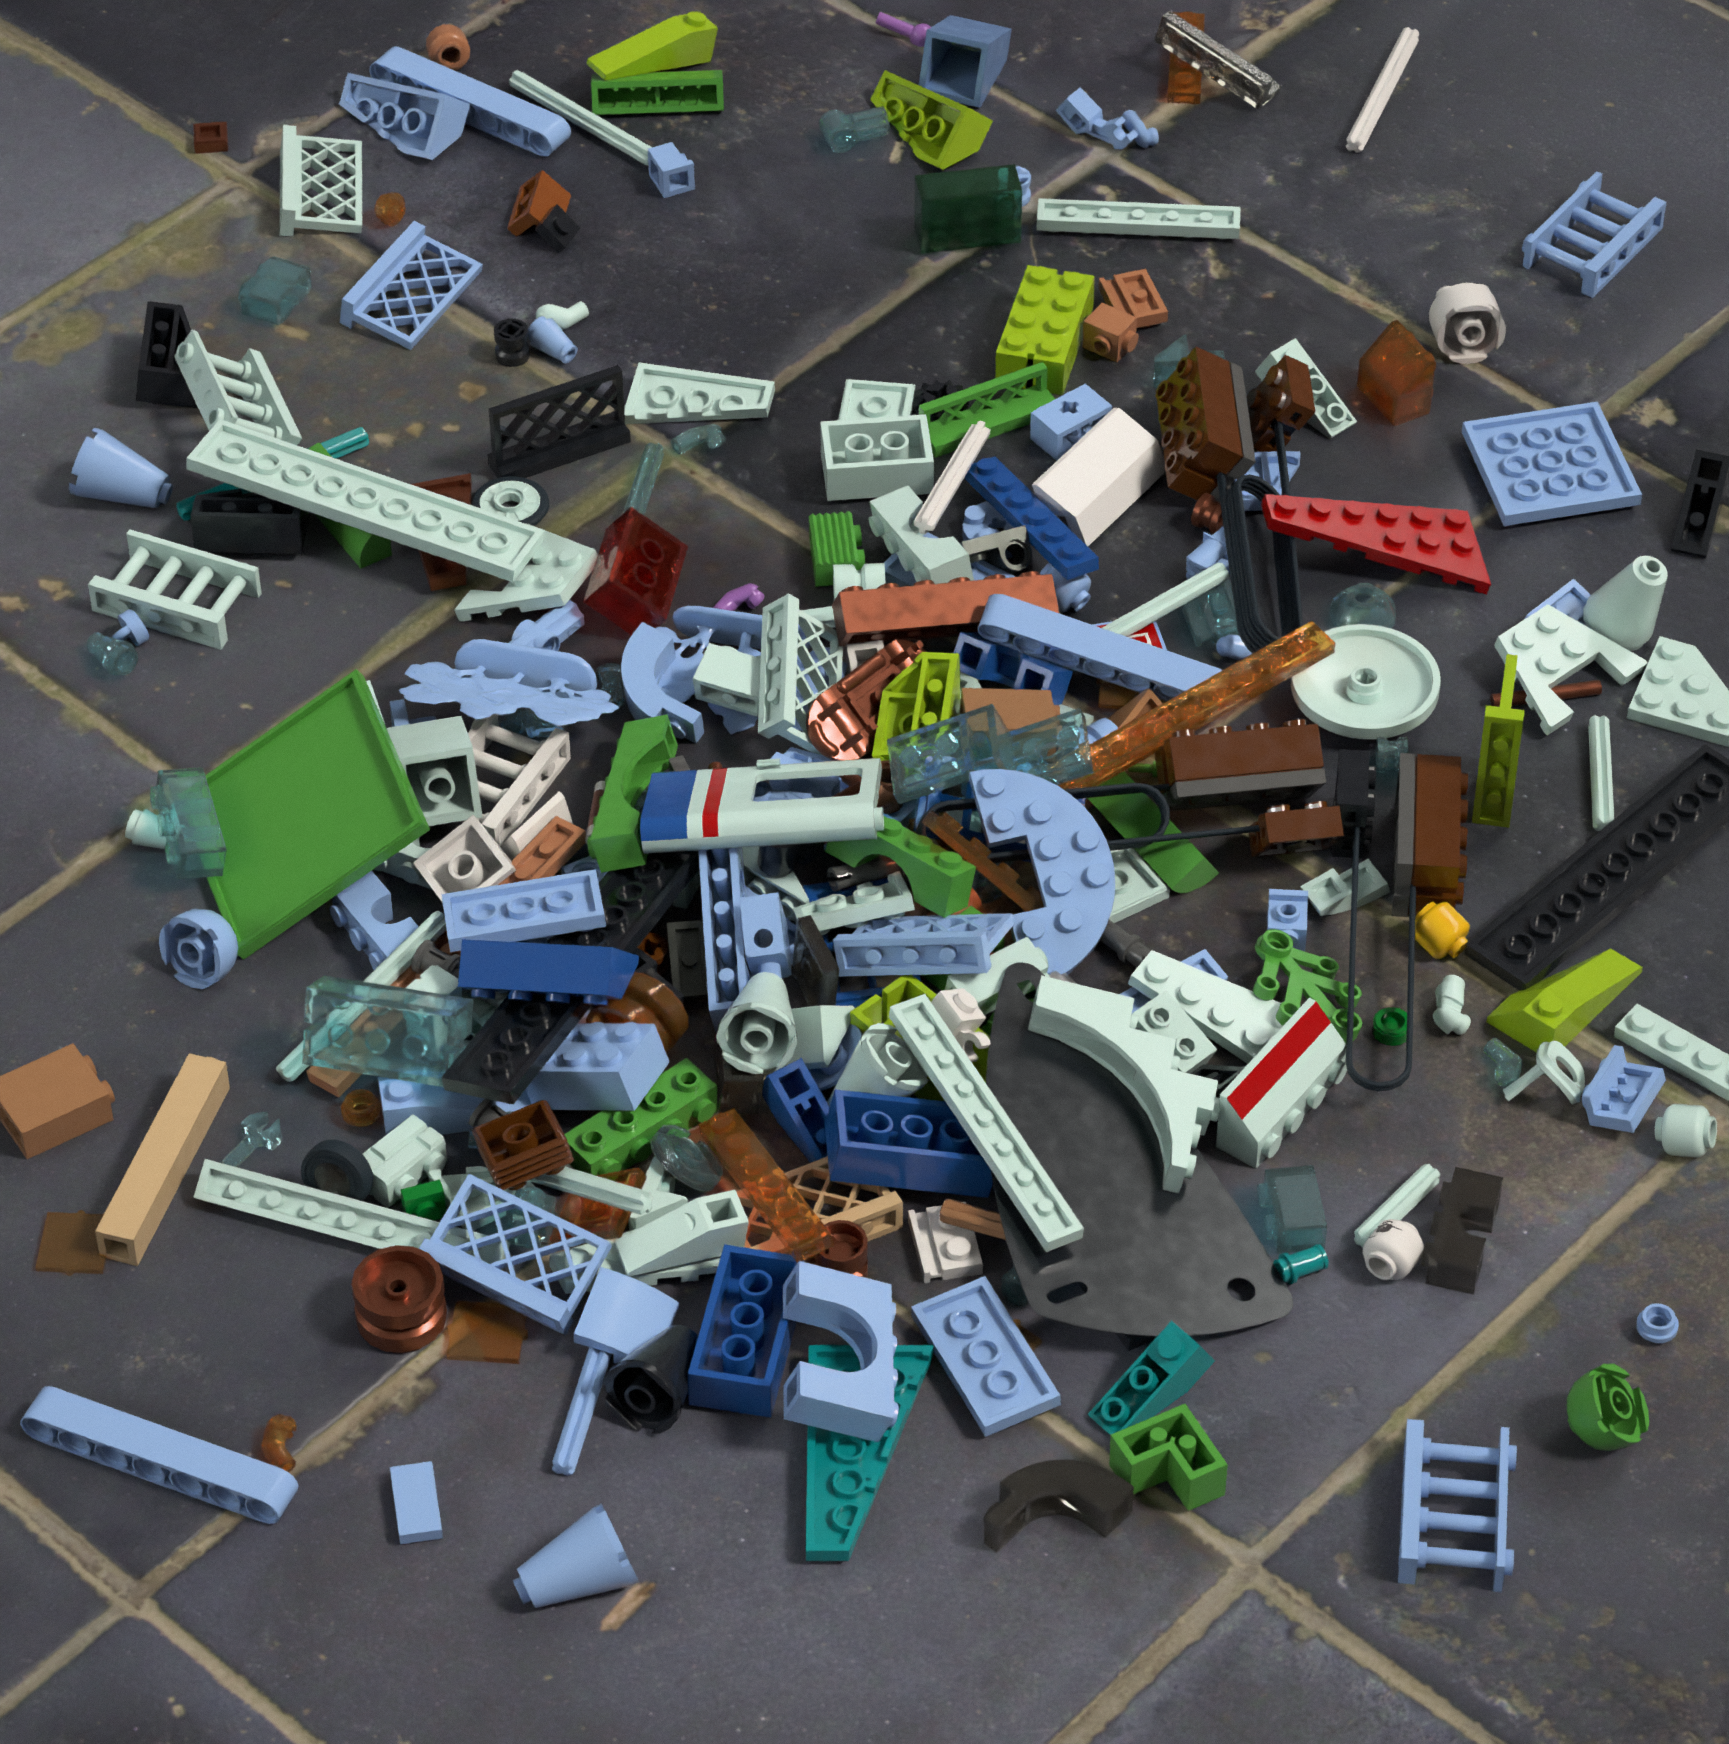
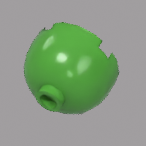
M1602 1364L1582 1375L1574 1382L1567 1397V1416L1570 1428L1584 1443L1597 1450L1615 1451L1627 1448L1642 1440L1640 1435L1647 1432L1649 1427V1412L1642 1391L1639 1387L1632 1390L1629 1383L1625 1380L1630 1375L1625 1369L1615 1364Z

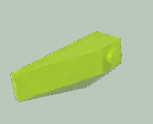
M1610 948L1543 979L1526 990H1520L1511 994L1487 1017L1486 1022L1536 1053L1543 1042L1558 1041L1565 1047L1642 973L1643 967Z

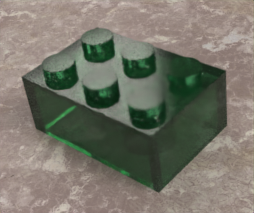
M1015 164L915 175L914 228L921 254L1021 243L1022 187Z

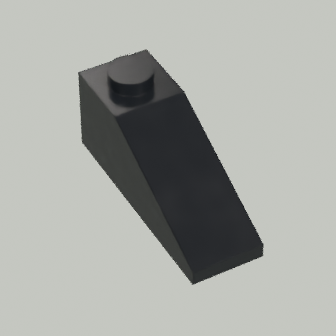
M1696 449L1671 551L1707 558L1729 481V456Z

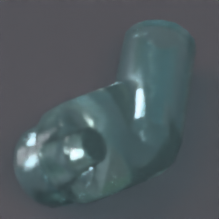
M709 424L685 431L673 438L671 445L674 451L680 455L704 441H707L711 449H715L725 443L726 437L721 432L722 428L720 426Z

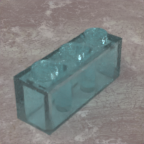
M203 767L158 770L156 786L150 788V802L152 809H158L159 835L160 837H166L165 855L167 863L173 864L177 879L223 876L227 849Z

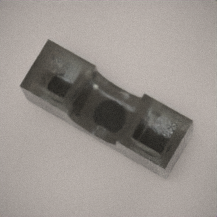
M1455 1167L1451 1182H1443L1439 1205H1443L1444 1208L1442 1212H1434L1430 1235L1435 1236L1434 1242L1425 1243L1421 1259V1266L1428 1267L1426 1284L1474 1295L1483 1265L1486 1238L1474 1236L1465 1231L1478 1230L1492 1233L1500 1205L1503 1177Z

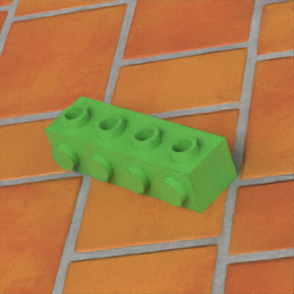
M685 1058L659 1076L635 1111L602 1110L565 1133L564 1135L568 1140L567 1142L574 1158L570 1165L578 1171L613 1181L621 1172L637 1162L646 1160L654 1152L652 1140L656 1136H665L677 1140L684 1132L699 1123L706 1122L714 1113L718 1112L717 1085L688 1058Z

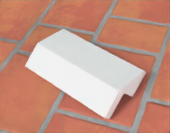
M1113 408L1032 484L1036 497L1056 516H1064L1069 529L1089 546L1166 472L1165 460L1158 440L1120 408Z

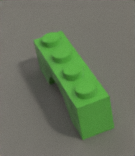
M884 816V831H877V839L827 842L825 852L854 868L879 857L880 854L891 858L907 875L912 887L914 902L943 918L968 907L976 866L963 860L959 854L947 851L932 843L930 838L918 835L903 827L895 819Z

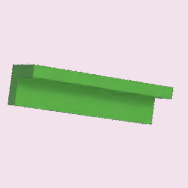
M1041 362L919 405V415L926 414L933 456L936 458L956 451L971 424H977L978 421L985 422V427L990 429V435L987 439L1031 424V412L1055 400L1047 390L1048 368ZM1036 377L1035 386L1021 389L1028 380ZM1004 388L1007 389L1000 398L990 400L997 391ZM976 400L969 409L960 411L967 401ZM942 410L945 411L938 420L930 422V414Z

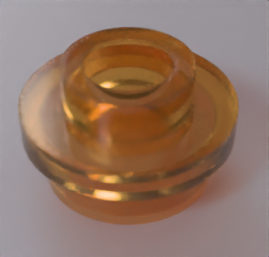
M389 192L382 194L377 199L375 214L383 224L395 226L405 215V200L401 194Z
M353 1090L347 1094L341 1105L342 1118L346 1123L356 1127L371 1125L381 1115L380 1101L369 1090Z

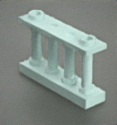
M191 330L184 342H181L174 357L208 430L210 431L218 420L221 419L298 445L302 437L261 352L249 348L238 362L208 353L198 332ZM216 370L232 375L233 379L217 374ZM226 392L242 396L243 400L230 397ZM237 414L250 417L254 422L238 418Z
M130 529L126 534L130 559L116 578L109 580L95 575L88 584L92 611L118 619V615L130 609L139 616L147 628L221 650L228 641L225 613L238 595L242 593L259 598L262 594L258 567ZM144 564L161 569L146 590L129 586ZM175 574L193 579L178 600L161 595ZM207 584L225 588L211 609L193 605Z

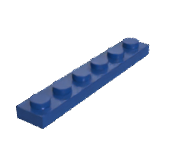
M995 456L981 459L977 463L972 464L964 479L1014 528L1025 525L1029 536V543L1066 580L1099 570V557Z

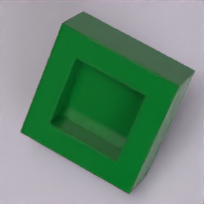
M440 1179L400 1189L404 1213L433 1221L442 1219L445 1215V1194Z

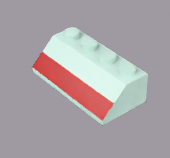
M1309 997L1220 1094L1216 1147L1255 1169L1266 1157L1272 1158L1276 1154L1285 1136L1289 1132L1294 1133L1297 1131L1304 1115L1311 1108L1316 1109L1323 1101L1326 1091L1333 1083L1339 1084L1347 1072L1345 1063L1347 1045L1315 1000Z

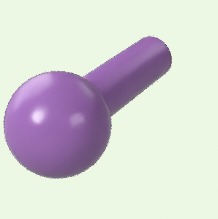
M882 12L879 13L875 23L910 38L912 44L924 47L926 32L931 28V26L924 23L913 26Z

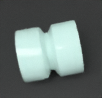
M884 563L864 564L861 570H856L855 566L850 564L833 565L834 600L838 593L847 587L861 586L863 590L877 589L879 586L886 584Z

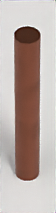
M1600 680L1556 685L1551 690L1562 700L1602 694V685ZM1524 690L1513 691L1512 706L1527 704L1525 700L1527 694ZM1501 693L1491 694V706L1500 707Z

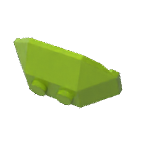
M921 652L914 659L915 662L904 669L882 691L872 758H880L881 761H894L902 765L907 773L905 788L920 789L923 763L926 755L934 756L935 754L953 759L960 710V657L958 653ZM944 774L943 783L949 775Z

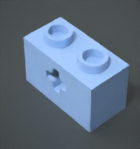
M1083 384L1031 412L1030 439L1057 461L1112 410V405L1087 384Z

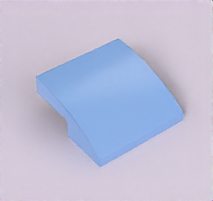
M600 1267L574 1332V1343L612 1353L613 1363H618L670 1327L679 1308V1302L639 1280Z

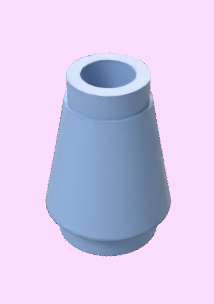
M541 316L528 328V339L532 347L562 361L564 364L569 363L576 356L578 348L552 318L547 319Z

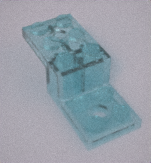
M990 704L887 739L893 795L898 804L970 781L969 773L978 770H1015L1038 776L1055 785L1094 773L1086 718L1081 708L1009 732L995 706ZM1058 748L1054 754L1046 756L1050 749ZM935 756L931 762L924 764L927 757Z

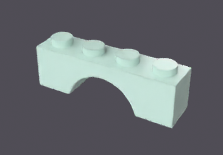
M908 485L869 501L872 516L869 517V524L876 537L881 536L884 539L888 551L891 554H897L904 570H910L914 574L916 582L932 580L934 584L948 583L950 580L959 577H967L970 581H974L969 554L953 536L946 538L923 537L925 534L919 533V528L914 526V520L922 508L923 502Z

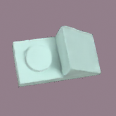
M655 1156L640 1189L652 1194L653 1200L651 1204L653 1208L649 1213L644 1212L641 1215L630 1212L628 1215L629 1231L638 1229L688 1203V1199L685 1196L673 1194L675 1178L670 1177V1172Z

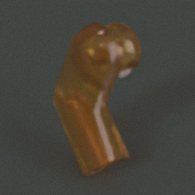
M278 1414L270 1418L266 1424L261 1442V1450L273 1466L289 1473L295 1468L296 1461L285 1447L286 1439L294 1436L292 1431L297 1430V1424L291 1416Z

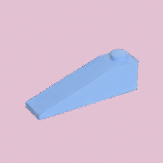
M347 73L339 102L340 106L363 123L368 124L380 136L396 145V148L403 153L433 160L461 137L470 107L469 103L447 94Z

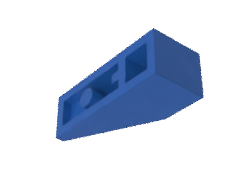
M800 1058L767 1075L758 1089L778 1124L808 1161L812 1163L828 1156L825 1121L830 1106L803 1059Z

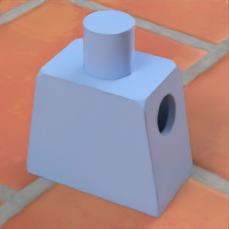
M778 892L739 898L745 955L751 976L753 977L762 972H769L778 975L781 979L789 977L792 972L788 924Z

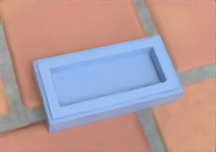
M432 1461L390 1467L400 1544L442 1539V1527Z

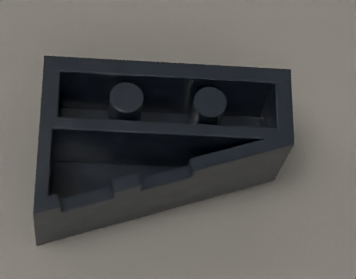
M151 301L147 303L138 368L136 401L198 408L174 357L181 342H184L191 331L183 305Z
M241 488L196 495L191 512L193 546L195 549L212 554L221 552H236L248 555L256 553L302 554L311 512L253 492L242 494Z

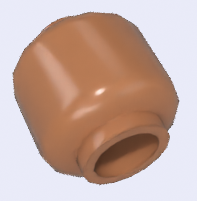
M443 24L434 28L426 39V50L431 61L454 71L460 70L466 65L470 57V46L466 35L460 28L454 25Z

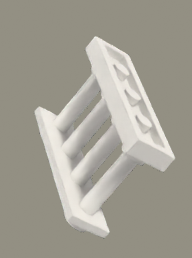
M495 714L489 718L475 719L468 735L473 746L475 765L515 779L510 788H505L504 790L478 781L480 798L496 803V806L491 812H487L485 815L482 814V818L477 819L500 847L517 830L571 759L569 732L555 728L547 740L539 742L499 727L498 715ZM492 741H496L534 756L528 764L521 766L484 751Z

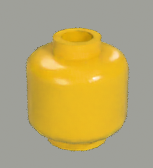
M1432 901L1415 916V940L1433 958L1441 959L1448 954L1455 958L1464 951L1465 944L1468 942L1466 936L1470 930V924L1449 903L1441 902L1435 904Z

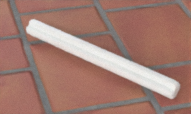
M1407 27L1402 30L1346 139L1348 151L1354 150L1356 153H1359L1364 149L1419 41L1417 29L1411 30Z
M978 421L977 424H971L917 514L914 526L919 528V533L926 534L928 530L933 531L990 435V429L985 427V422Z

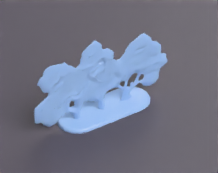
M684 606L673 612L672 620L675 627L681 633L691 638L681 640L674 631L667 627L655 628L673 637L674 643H681V646L675 650L676 658L664 672L658 684L665 694L681 703L687 701L695 694L693 677L704 655L702 652L705 647H708L709 642L739 646V652L755 657L761 656V652L756 649H761L762 615L703 606ZM798 624V633L801 639L804 640L806 636ZM809 642L805 644L808 650L812 648ZM697 643L701 644L697 653L691 657L683 658L680 656V653L689 645L690 647H696ZM825 647L827 653L830 655V648ZM813 650L809 653L814 662L817 663L819 659ZM797 655V665L803 671L805 667ZM842 661V678L845 677V673H846V669H847V665H848V664H846V663L843 662V661ZM820 665L818 669L829 686V677L822 665ZM805 674L804 677L814 694L818 693L809 674ZM796 686V696L801 703L804 699ZM708 702V706L716 715L724 717L723 724L730 735L755 726L758 719L756 716ZM806 704L805 706H803V709L807 714L809 708ZM795 718V725L792 727L803 731Z
M475 639L463 644L456 654L455 669L442 662L410 665L405 675L421 682V684H413L399 689V692L404 695L406 700L414 703L435 705L458 702L461 704L460 711L476 720L489 718L494 714L501 716L515 713L519 708H529L541 720L558 727H563L576 722L596 720L601 714H611L619 709L616 704L609 702L610 694L596 689V674L590 664L583 658L565 652L486 639Z

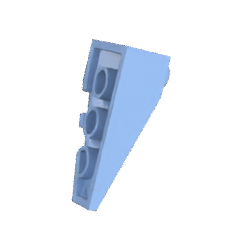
M414 1072L377 1077L386 1135L413 1114L425 1122L428 1128H433L441 1135L472 1131L474 1128L469 1125V1119L477 1106L485 1098L444 1090L441 1079L443 1075ZM526 1089L514 1104L496 1102V1105L507 1114L532 1104Z

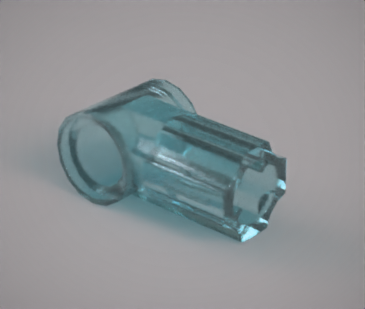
M883 106L851 114H845L838 109L830 110L822 115L818 124L828 145L836 153H844L851 150L859 141L886 136L889 134L890 126Z

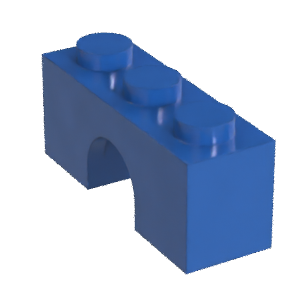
M960 632L953 652L959 654L960 672L979 680H991L1002 683L1013 689L1051 690L1054 705H1061L1063 703L1073 674L1072 670L1058 664L991 642L983 638L978 632Z

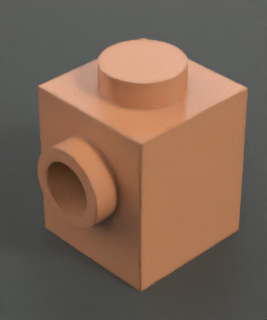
M1101 303L1083 321L1082 347L1118 363L1127 352H1132L1137 345L1139 338L1138 333H1136L1137 317Z

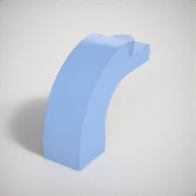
M641 622L630 637L624 649L621 662V674L628 708L635 720L668 714L675 737L680 739L686 738L697 743L704 734L702 714L668 696L658 686L662 675L676 658L673 637Z

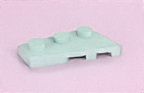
M900 871L887 875L888 883L873 886L871 882H866L856 886L857 890L851 896L845 897L841 894H832L793 908L795 923L801 935L807 934L808 936L815 937L827 934L830 929L836 927H861L867 924L868 920L876 918L897 919L904 916L905 912L915 910L912 894Z

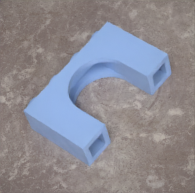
M798 1261L783 1284V1318L821 1327L836 1333L853 1348L859 1359L861 1370L843 1372L799 1361L783 1385L785 1420L875 1442L881 1439L888 1427L892 1428L895 1425L899 1406L898 1403L894 1402V1389L897 1384L898 1371L893 1368V1356L896 1351L897 1337L893 1335L892 1323L896 1314V1304L892 1302L891 1284Z

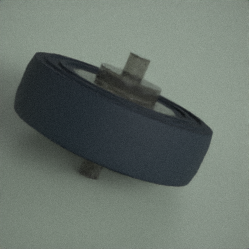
M331 1139L318 1143L307 1153L301 1165L302 1181L305 1186L364 1201L373 1186V1173L367 1159L359 1150L344 1141Z

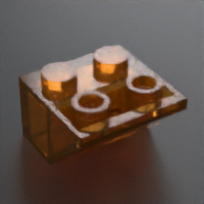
M1398 320L1392 321L1359 359L1357 386L1394 426L1403 424L1430 413L1434 371L1436 370L1435 358L1431 352L1426 351L1416 340L1411 331H1407Z

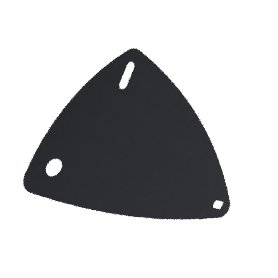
M1019 962L1011 964L1004 974L992 1022L991 1044L989 1045L987 1057L986 1084L1084 1228L1081 1239L1046 1252L991 1170L997 1207L1016 1272L1031 1308L1041 1316L1067 1324L1099 1331L1143 1336H1158L1171 1320L1189 1336L1239 1330L1286 1316L1293 1307L1291 1292L1244 1215L1197 1148H1191L1190 1154L1197 1156L1192 1178H1184L1179 1193L1163 1190L1164 1163L1159 1139L1145 1110L1133 1093L1111 1071L1090 1056L1057 1039L1028 1030L1033 1002L1025 997L1017 984L1030 980L1037 990L1041 975H1045L1029 963ZM1235 1278L1245 1279L1254 1286L1255 1295L1249 1301L1236 1300L1228 1293V1283ZM1078 1281L1083 1282L1088 1288L1085 1294L1059 1304L1051 1303L1047 1298V1294L1050 1291Z

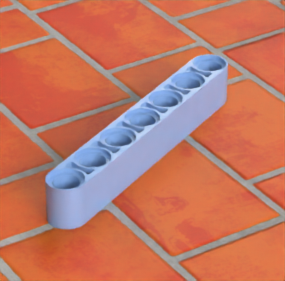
M397 46L390 48L370 66V75L374 79L447 94L469 103L470 107L465 124L537 155L549 156L571 135L570 126L563 117Z
M1003 594L989 596L978 626V633L991 642L1139 693L1147 688H1151L1160 700L1204 715H1217L1221 711L1230 683L1229 675L1217 667Z
M43 1387L20 1420V1425L25 1433L39 1442L266 1524H275L279 1521L299 1486L297 1480L290 1473L279 1467L56 1387Z

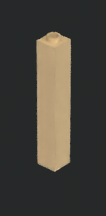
M188 1054L95 1231L100 1257L130 1265H139L230 1089L226 1062L213 1057Z

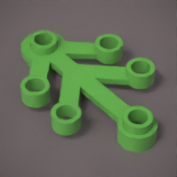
M1270 929L1259 936L1255 944V950L1264 963L1262 973L1258 976L1253 987L1254 994L1266 1001L1275 998L1280 986L1279 981L1276 979L1278 968L1280 967L1289 978L1284 1001L1280 1004L1276 1013L1277 1021L1284 1025L1300 1008L1303 993L1307 999L1310 997L1319 1004L1346 1043L1348 1009L1344 1008H1348V982L1342 983L1334 980L1339 969L1338 963L1331 957H1320L1293 948L1292 938L1281 930ZM1299 965L1312 968V973L1302 970ZM1357 985L1354 987V1008L1357 1006L1362 995V991ZM1321 991L1335 995L1336 1002L1344 1008L1336 1009ZM1355 1012L1353 1017V1041L1357 1038L1362 1027V1020Z

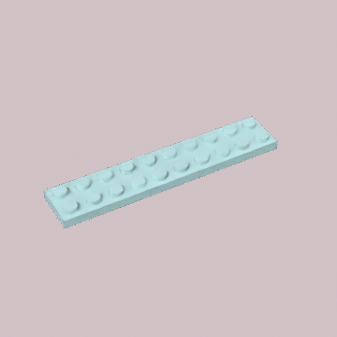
M221 419L218 420L186 458L187 470L511 582L515 581L544 542L545 530Z

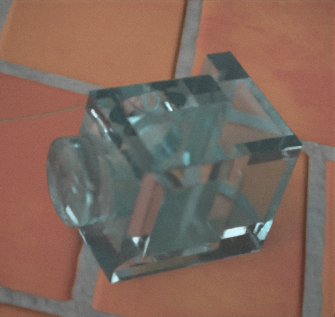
M537 1187L516 1190L514 1196L557 1216L556 1197L544 1194ZM514 1208L506 1212L508 1229L526 1224L522 1211ZM530 1216L531 1222H534V1221H537V1220H538V1219H536V1218ZM551 1225L538 1229V1233H535L538 1247L551 1245L558 1229ZM529 1232L509 1238L510 1244L534 1249Z

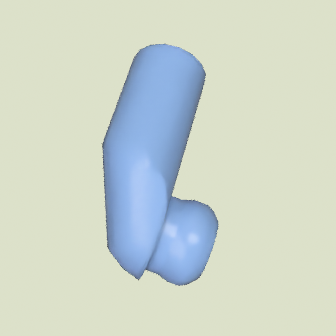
M1127 110L1123 113L1122 117L1126 120L1123 124L1129 133L1133 129L1138 133L1134 140L1139 146L1148 148V145L1154 146L1159 142L1157 129L1154 127L1146 129L1135 111Z
M1229 634L1219 638L1217 641V652L1223 657L1227 656L1231 659L1247 661L1255 656L1246 648L1239 635Z

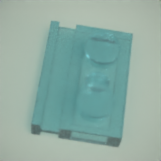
M1229 579L1181 606L1196 647L1202 646V642L1209 640L1212 641V644L1217 643L1219 638L1229 634L1239 635L1232 585Z

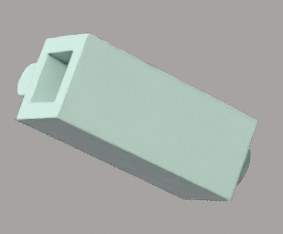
M1027 936L991 954L992 967L987 973L949 975L945 990L964 988L976 999L979 1009L986 1015L996 1008L1005 971L1011 964L1019 962L1029 963L1038 968L1046 977H1050L1047 973L1048 960L1042 949L1039 947L1035 948ZM1030 980L1017 984L1024 995L1036 989Z

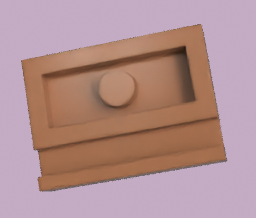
M1146 269L1113 275V279L1106 281L1104 277L1099 278L1098 289L1106 304L1137 317V328L1168 322V310Z

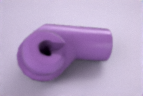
M748 583L728 591L712 608L735 611L745 601L749 608L755 609L765 599V596L757 589L759 586Z

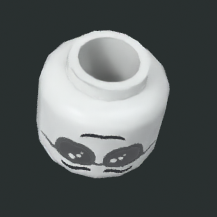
M1395 1219L1381 1222L1363 1245L1366 1267L1374 1276L1383 1280L1403 1279L1420 1260L1424 1251V1245L1417 1229L1408 1222Z

